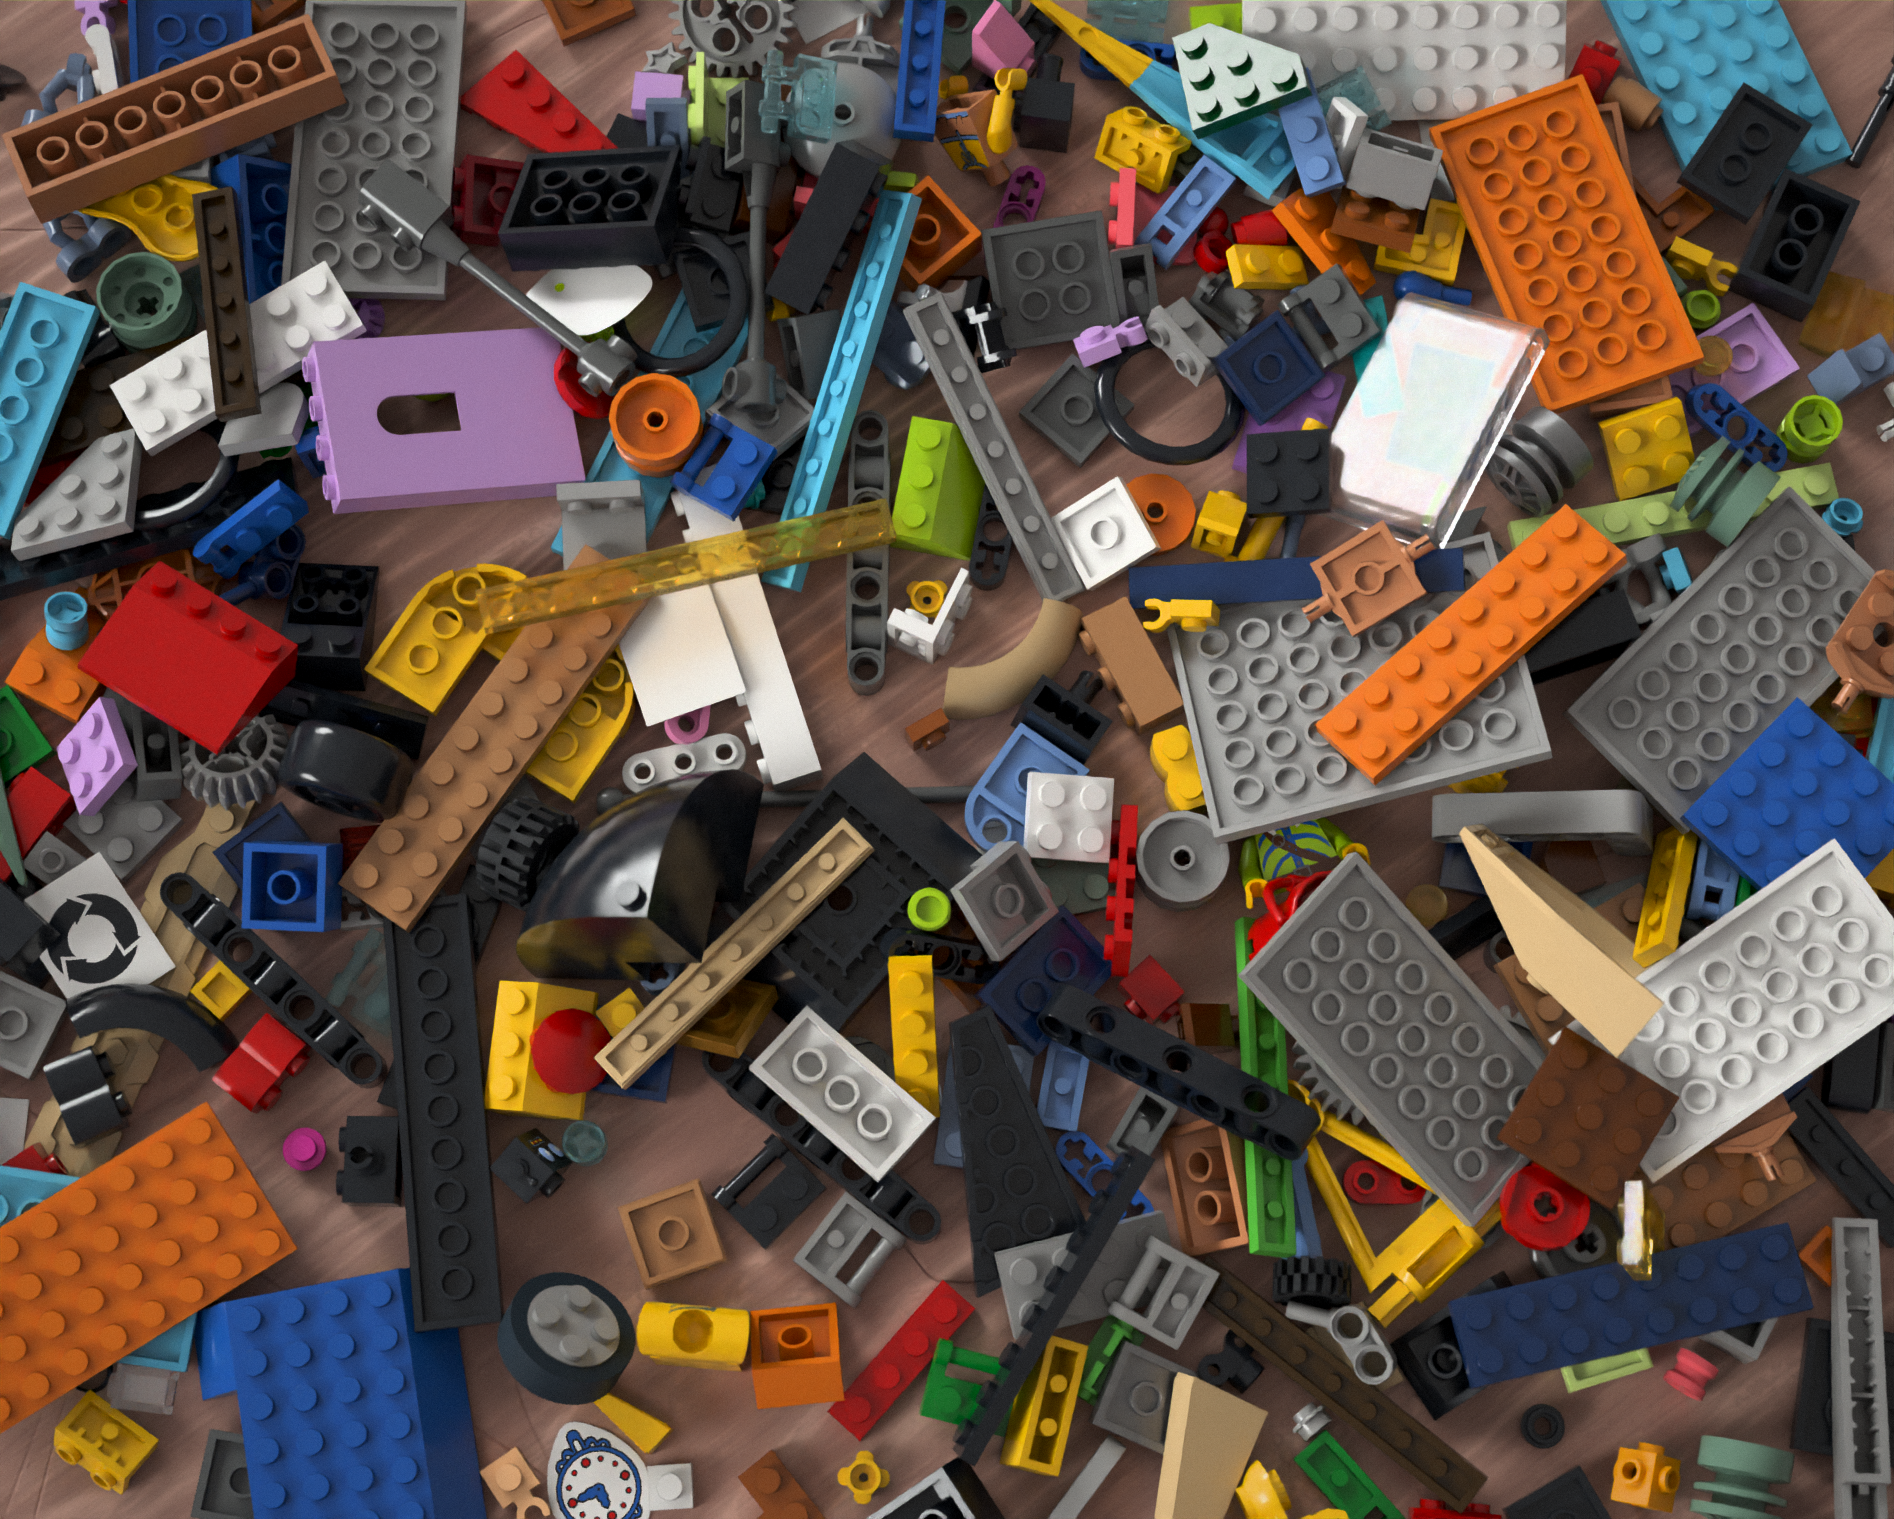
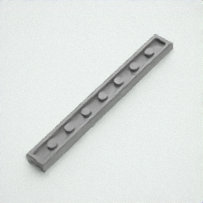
M942 292L903 310L905 318L1042 601L1043 598L1062 602L1085 590L1084 585Z

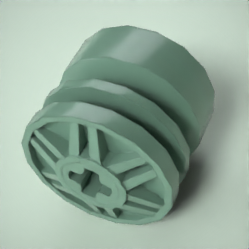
M148 252L130 253L113 261L102 273L96 288L97 305L120 345L131 354L194 334L198 324L197 308L176 268L164 257Z
M1722 435L1716 443L1702 451L1680 480L1670 507L1678 512L1689 497L1693 499L1697 504L1687 516V519L1692 522L1705 510L1711 512L1713 515L1705 532L1728 547L1781 477L1759 461L1744 474L1740 472L1737 468L1745 451L1739 448L1730 461L1726 462L1720 456L1731 441Z
M1702 1435L1697 1465L1715 1472V1481L1693 1482V1489L1712 1494L1711 1502L1692 1499L1689 1511L1698 1513L1708 1519H1784L1765 1513L1766 1505L1787 1508L1788 1503L1782 1497L1769 1493V1484L1791 1483L1795 1454L1750 1442Z

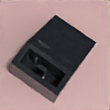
M299 563L280 632L281 635L298 645L296 670L293 680L330 690L365 692L368 674L364 668L372 658L379 566Z

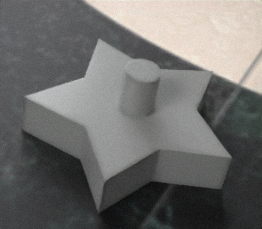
M671 41L660 50L646 51L649 61L642 72L673 74L676 69L685 65L688 61L685 55L676 52L675 46Z

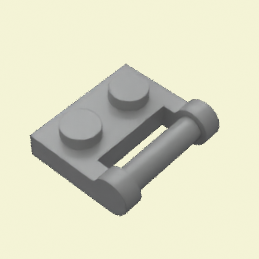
M845 1191L795 1256L793 1262L855 1309L862 1300L859 1295L895 1248L900 1250L907 1239ZM873 1229L882 1238L845 1285L836 1276Z
M1150 1234L1144 1245L1147 1248L1120 1299L1118 1301L1113 1300L1108 1312L1178 1350L1220 1273ZM1165 1258L1172 1263L1142 1315L1134 1311V1308L1161 1259Z

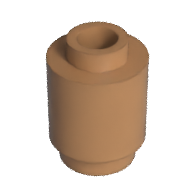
M1622 76L1617 77L1601 101L1602 104L1619 102L1622 122L1638 133L1644 127L1650 131L1664 112L1659 107L1662 98L1634 79L1629 78L1626 80Z

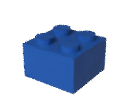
M277 840L245 842L243 853L242 928L327 932L340 929L342 887L338 882L341 880L343 873V843Z

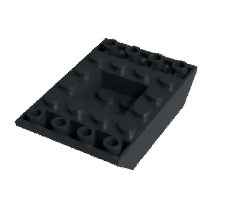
M865 752L860 754L829 781L745 877L741 901L722 902L711 917L704 949L706 950L844 817L875 850L837 886L846 887L852 892L853 900L851 905L842 911L834 910L829 905L828 895L742 978L775 986L779 998L772 1007V1010L786 1023L790 1024L807 1005L839 1034L889 979L888 962L883 959L880 952V944L885 934L898 927L920 930L914 926L908 915V903L911 897L921 889L935 888L947 896L952 908L957 901L950 889L973 871L970 866L983 856ZM905 943L903 947H896L895 953L899 955L902 951L913 952L915 949Z

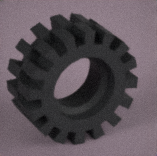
M1301 1256V1259L1296 1257H1287V1260L1279 1259L1278 1262L1273 1263L1272 1300L1286 1307L1289 1301L1322 1309H1330V1307L1341 1308L1342 1305L1347 1306L1351 1303L1352 1266L1347 1265L1348 1263L1345 1261L1338 1262V1259L1334 1258L1326 1260L1320 1256L1316 1258Z

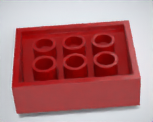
M159 561L132 586L78 662V669L218 755L295 677L298 645Z

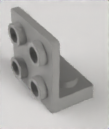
M640 480L556 484L557 502L562 510L564 573L585 544L630 573H645L648 570L645 492Z

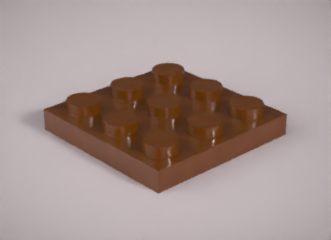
M1565 1026L1496 1139L1603 1207L1611 1210L1680 1097Z

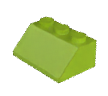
M912 416L889 531L890 547L970 561L985 481L958 425Z

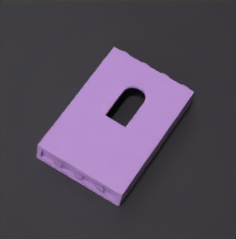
M541 327L314 341L307 357H303L302 371L305 382H311L313 396L309 398V412L311 420L318 421L320 435L316 436V453L318 460L325 462L327 475H324L322 480L323 494L325 500H331L333 514L557 496L556 484L584 483L586 478L573 409L560 396L554 381V364L561 352L560 342ZM455 393L461 430L396 435L386 431L380 425L377 418V409L382 401L391 397Z

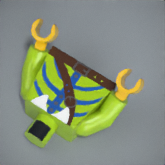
M1325 817L1250 836L1242 844L1238 864V873L1246 893V906L1252 909L1253 898H1263L1262 894L1265 884L1271 880L1284 878L1289 874L1311 876L1315 872L1334 870L1348 853L1357 852L1370 866L1371 861L1368 850L1363 844L1354 843L1342 829ZM1279 888L1274 891L1273 895L1287 892L1286 888Z

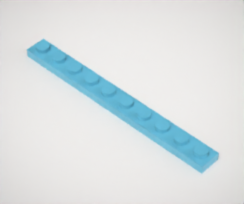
M883 190L880 194L761 582L771 586L797 592L802 590L922 201L920 197L912 193Z

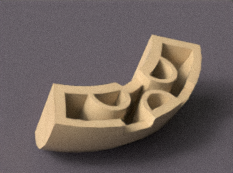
M1043 598L1041 611L1032 630L1011 652L983 665L949 667L943 707L946 717L954 720L984 718L996 715L997 712L1009 709L1017 704H1022L1043 674L1052 679L1068 661L1077 642V634L1080 633L1081 619L1083 618L1082 611L1073 605Z

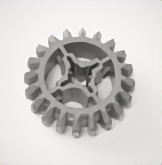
M258 713L218 755L185 735L184 742L179 744L184 787L191 791L197 802L205 800L210 808L221 803V806L228 811L233 804L238 803L245 809L246 803L251 800L261 804L262 795L265 793L275 795L276 785L280 784L278 770L289 741L287 730L283 728L282 724L276 722L273 714L259 717Z

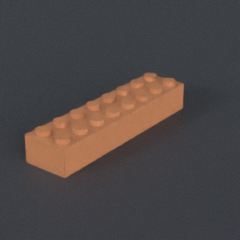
M306 14L1 135L25 194L40 223L44 224L345 104L346 100L337 74L309 14Z

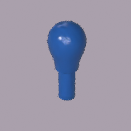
M1415 270L1402 272L1393 283L1395 298L1399 303L1406 306L1428 303L1438 304L1439 301L1469 306L1472 298V290L1444 286L1440 281L1433 280Z

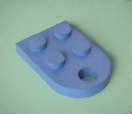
M1020 722L968 796L964 813L968 835L974 844L986 853L997 843L987 841L983 836L982 829L987 823L997 821L1002 823L1007 830V836L1001 842L1018 841L1021 846H1024L1028 773L1040 772L1087 776L1090 769Z

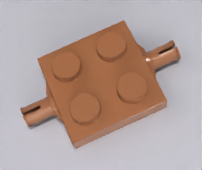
M1384 520L1378 522L1310 563L1321 583L1323 596L1302 607L1303 613L1307 615L1308 621L1313 623V621L1332 610L1342 618L1352 637L1358 636L1428 594L1416 574L1414 561L1433 549L1435 550L1434 544L1430 542L1431 539L1426 533L1405 547L1395 539Z

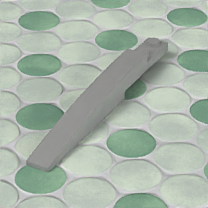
M1834 1217L1832 1219L1831 1256L1835 1519H1888L1887 1485L1891 1484L1878 1219Z

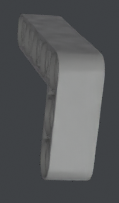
M1583 790L1439 794L1432 797V840L1437 842L1463 843L1459 834L1465 826L1482 823L1506 842L1606 840L1617 855L1647 856L1653 854V810L1639 791Z

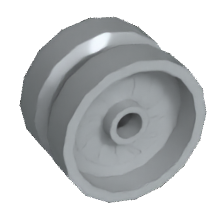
M1187 810L1167 812L1153 820L1140 836L1134 860L1136 865V882L1145 897L1159 908L1174 912L1196 910L1210 902L1222 887L1230 861L1228 843L1216 845L1210 820L1206 816ZM1174 856L1179 860L1187 857L1189 863L1186 866H1179L1175 863Z

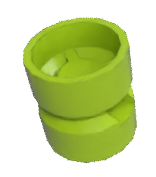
M1811 395L1797 401L1776 430V435L1786 445L1787 459L1792 462L1805 464L1820 458L1842 430L1843 418L1841 411L1833 401L1824 396Z

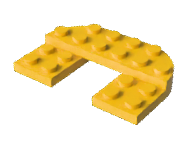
M476 564L477 567L465 568L455 572L451 569L435 577L408 604L364 668L365 672L436 717L480 651L482 650L500 662L549 595L547 591L529 581L526 575L501 565ZM619 644L525 772L573 804L577 802L620 737L624 738L633 719L637 696Z

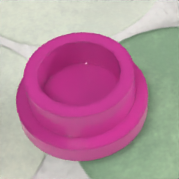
M311 1128L294 1130L287 1136L283 1144L285 1161L292 1168L299 1171H310L317 1168L325 1159L327 1152L325 1139L319 1132Z

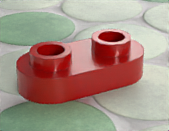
M1362 1160L1353 1163L1342 1177V1188L1346 1197L1359 1205H1413L1423 1199L1426 1191L1425 1188L1418 1184L1415 1185L1413 1190L1403 1188L1401 1185L1402 1176L1374 1160ZM1367 1174L1372 1178L1373 1185L1371 1189L1365 1190L1358 1185L1359 1175Z

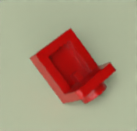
M1598 39L1595 40L1593 45L1587 42L1584 44L1568 77L1570 79L1583 74L1596 105L1601 104L1622 61V58L1615 55L1618 50L1616 47Z

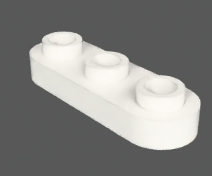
M722 733L701 738L692 744H675L635 754L625 762L622 777L627 789L634 794L656 783L677 776L703 771L731 769L741 771L746 764L747 754L744 744L738 737ZM721 748H730L733 751L732 756L727 760L719 759L717 753ZM682 757H688L692 760V763L688 769L681 770L676 766L677 761ZM640 767H648L651 773L646 779H638L636 771Z

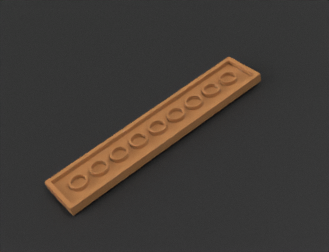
M585 544L408 786L398 813L391 819H384L338 884L410 933L655 594L654 588Z

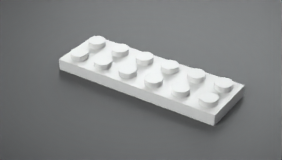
M326 261L319 263L249 304L259 394L301 370L303 357H307L314 341L354 339L367 331ZM207 330L202 331L110 385L140 441L151 457L217 419L215 415Z

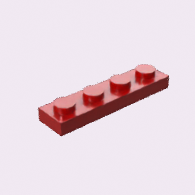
M942 1280L844 1392V1401H836L827 1412L861 1441L933 1359L939 1338L949 1340L974 1312L975 1308Z

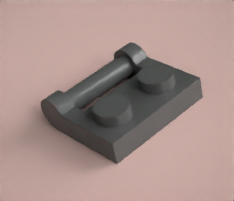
M1339 264L1332 266L1296 293L1288 295L1277 305L1284 317H1290L1316 358V363L1324 373L1333 369L1384 333L1343 267ZM1311 301L1339 343L1332 350L1328 349L1303 309Z

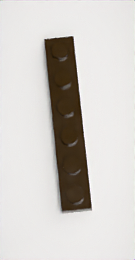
M232 186L192 194L215 415L220 422L262 414L237 193Z

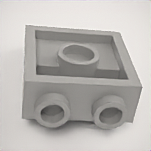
M1018 841L998 842L970 866L973 871L950 889L991 961H1002L1059 912L1052 900V893L1049 887L1041 881L1032 866L1030 854Z

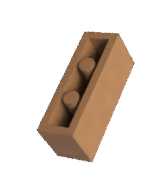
M1126 596L1081 619L1082 632L1077 634L1085 653L1088 656L1094 654L1101 668L1097 670L1098 676L1103 681L1106 691L1114 690L1121 704L1116 707L1127 728L1133 726L1139 736L1183 714V699Z

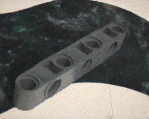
M874 410L863 411L854 418L851 428V452H849L847 672L852 689L858 694L865 696L874 695L884 686L886 678V653H888L891 453H889L888 422L884 415ZM870 427L876 428L881 432L877 439L871 441L865 440L860 436L864 429ZM865 506H874L880 511L876 518L870 520L863 519L859 516L858 512ZM864 585H872L879 590L877 596L869 600L860 598L856 593ZM862 665H871L878 671L877 675L868 681L857 678L855 672Z

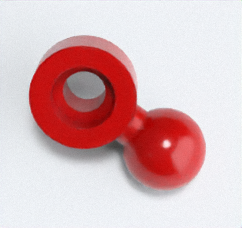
M1219 207L1215 208L1198 229L1203 237L1193 248V254L1198 266L1208 273L1213 271L1217 275L1229 268L1225 251L1233 246L1230 240L1224 236L1229 225L1228 216Z

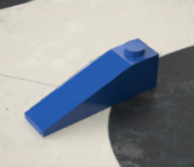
M236 154L211 168L212 185L218 189L232 186L237 193L249 304L281 286L292 164Z

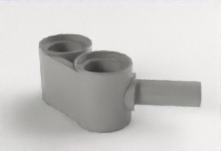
M1289 1301L1286 1318L1327 1328V1333H1331L1333 1338L1342 1346L1353 1364L1356 1375L1361 1381L1377 1385L1385 1382L1394 1374L1397 1367L1395 1352L1366 1308L1350 1304L1342 1308L1333 1307L1330 1311ZM1346 1313H1354L1362 1320L1363 1330L1358 1337H1350L1342 1331L1341 1319ZM1377 1351L1385 1357L1387 1368L1382 1375H1373L1366 1370L1364 1358L1368 1352Z

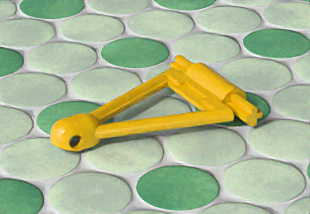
M1288 1079V1095L1313 1108L1321 1118V1125L1315 1135L1321 1130L1436 1194L1393 1146L1343 1118L1340 1121L1336 1120V1115L1328 1110L1325 1112L1321 1111L1322 1106L1316 1098L1309 1100L1310 1091L1304 1085H1299L1297 1081ZM1314 1135L1307 1146L1308 1159L1305 1164L1369 1293H1373L1391 1275L1397 1279L1367 1309L1373 1318L1386 1329L1415 1300L1420 1304L1424 1303L1485 1245L1481 1238L1502 1218L1499 1207L1500 1197L1474 1227L1463 1224L1439 1198L1380 1255L1375 1257Z

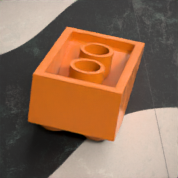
M79 586L74 593L79 595L88 594V591ZM92 609L88 610L89 638L84 645L73 650L55 648L47 640L45 624L25 647L4 682L18 695L75 725L96 700L104 696L107 686L78 669V662L95 640L100 628L105 626V622L98 615L97 611H92Z

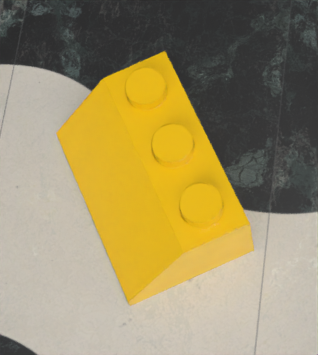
M499 982L485 1088V1109L505 1116L583 1121L586 1092L571 1095L550 1091L534 1068L529 1039L532 1031L538 1028L545 1018L559 1010L575 1008L587 1011L596 1017L598 993L537 982Z

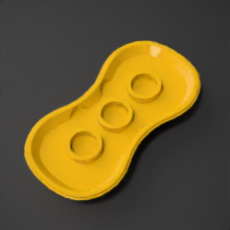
M169 173L77 211L90 216L120 222L130 228L151 253L160 255L170 261L188 262L199 257L192 194L218 188L205 182L179 178Z

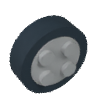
M553 1272L532 1278L517 1291L499 1324L497 1342L506 1368L524 1388L554 1403L581 1405L602 1398L615 1386L633 1356L635 1330L625 1307L605 1287L580 1275Z

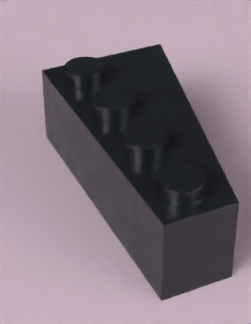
M852 139L835 144L764 291L765 293L807 315L816 312L817 308L822 310L825 308L834 290L830 284L836 272L841 273L848 263L852 253L849 248L855 236H859L866 226L870 216L868 212L875 198L877 199L883 191L894 161Z

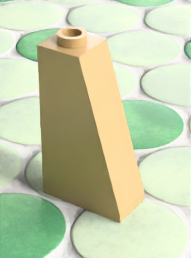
M1177 1372L1173 1385L1154 1519H1224L1268 1412L1194 1376Z

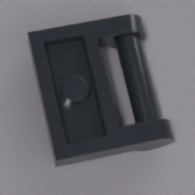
M773 1133L763 1142L766 1146L724 1187L719 1185L711 1193L765 1250L827 1189ZM778 1158L786 1167L743 1209L735 1199Z

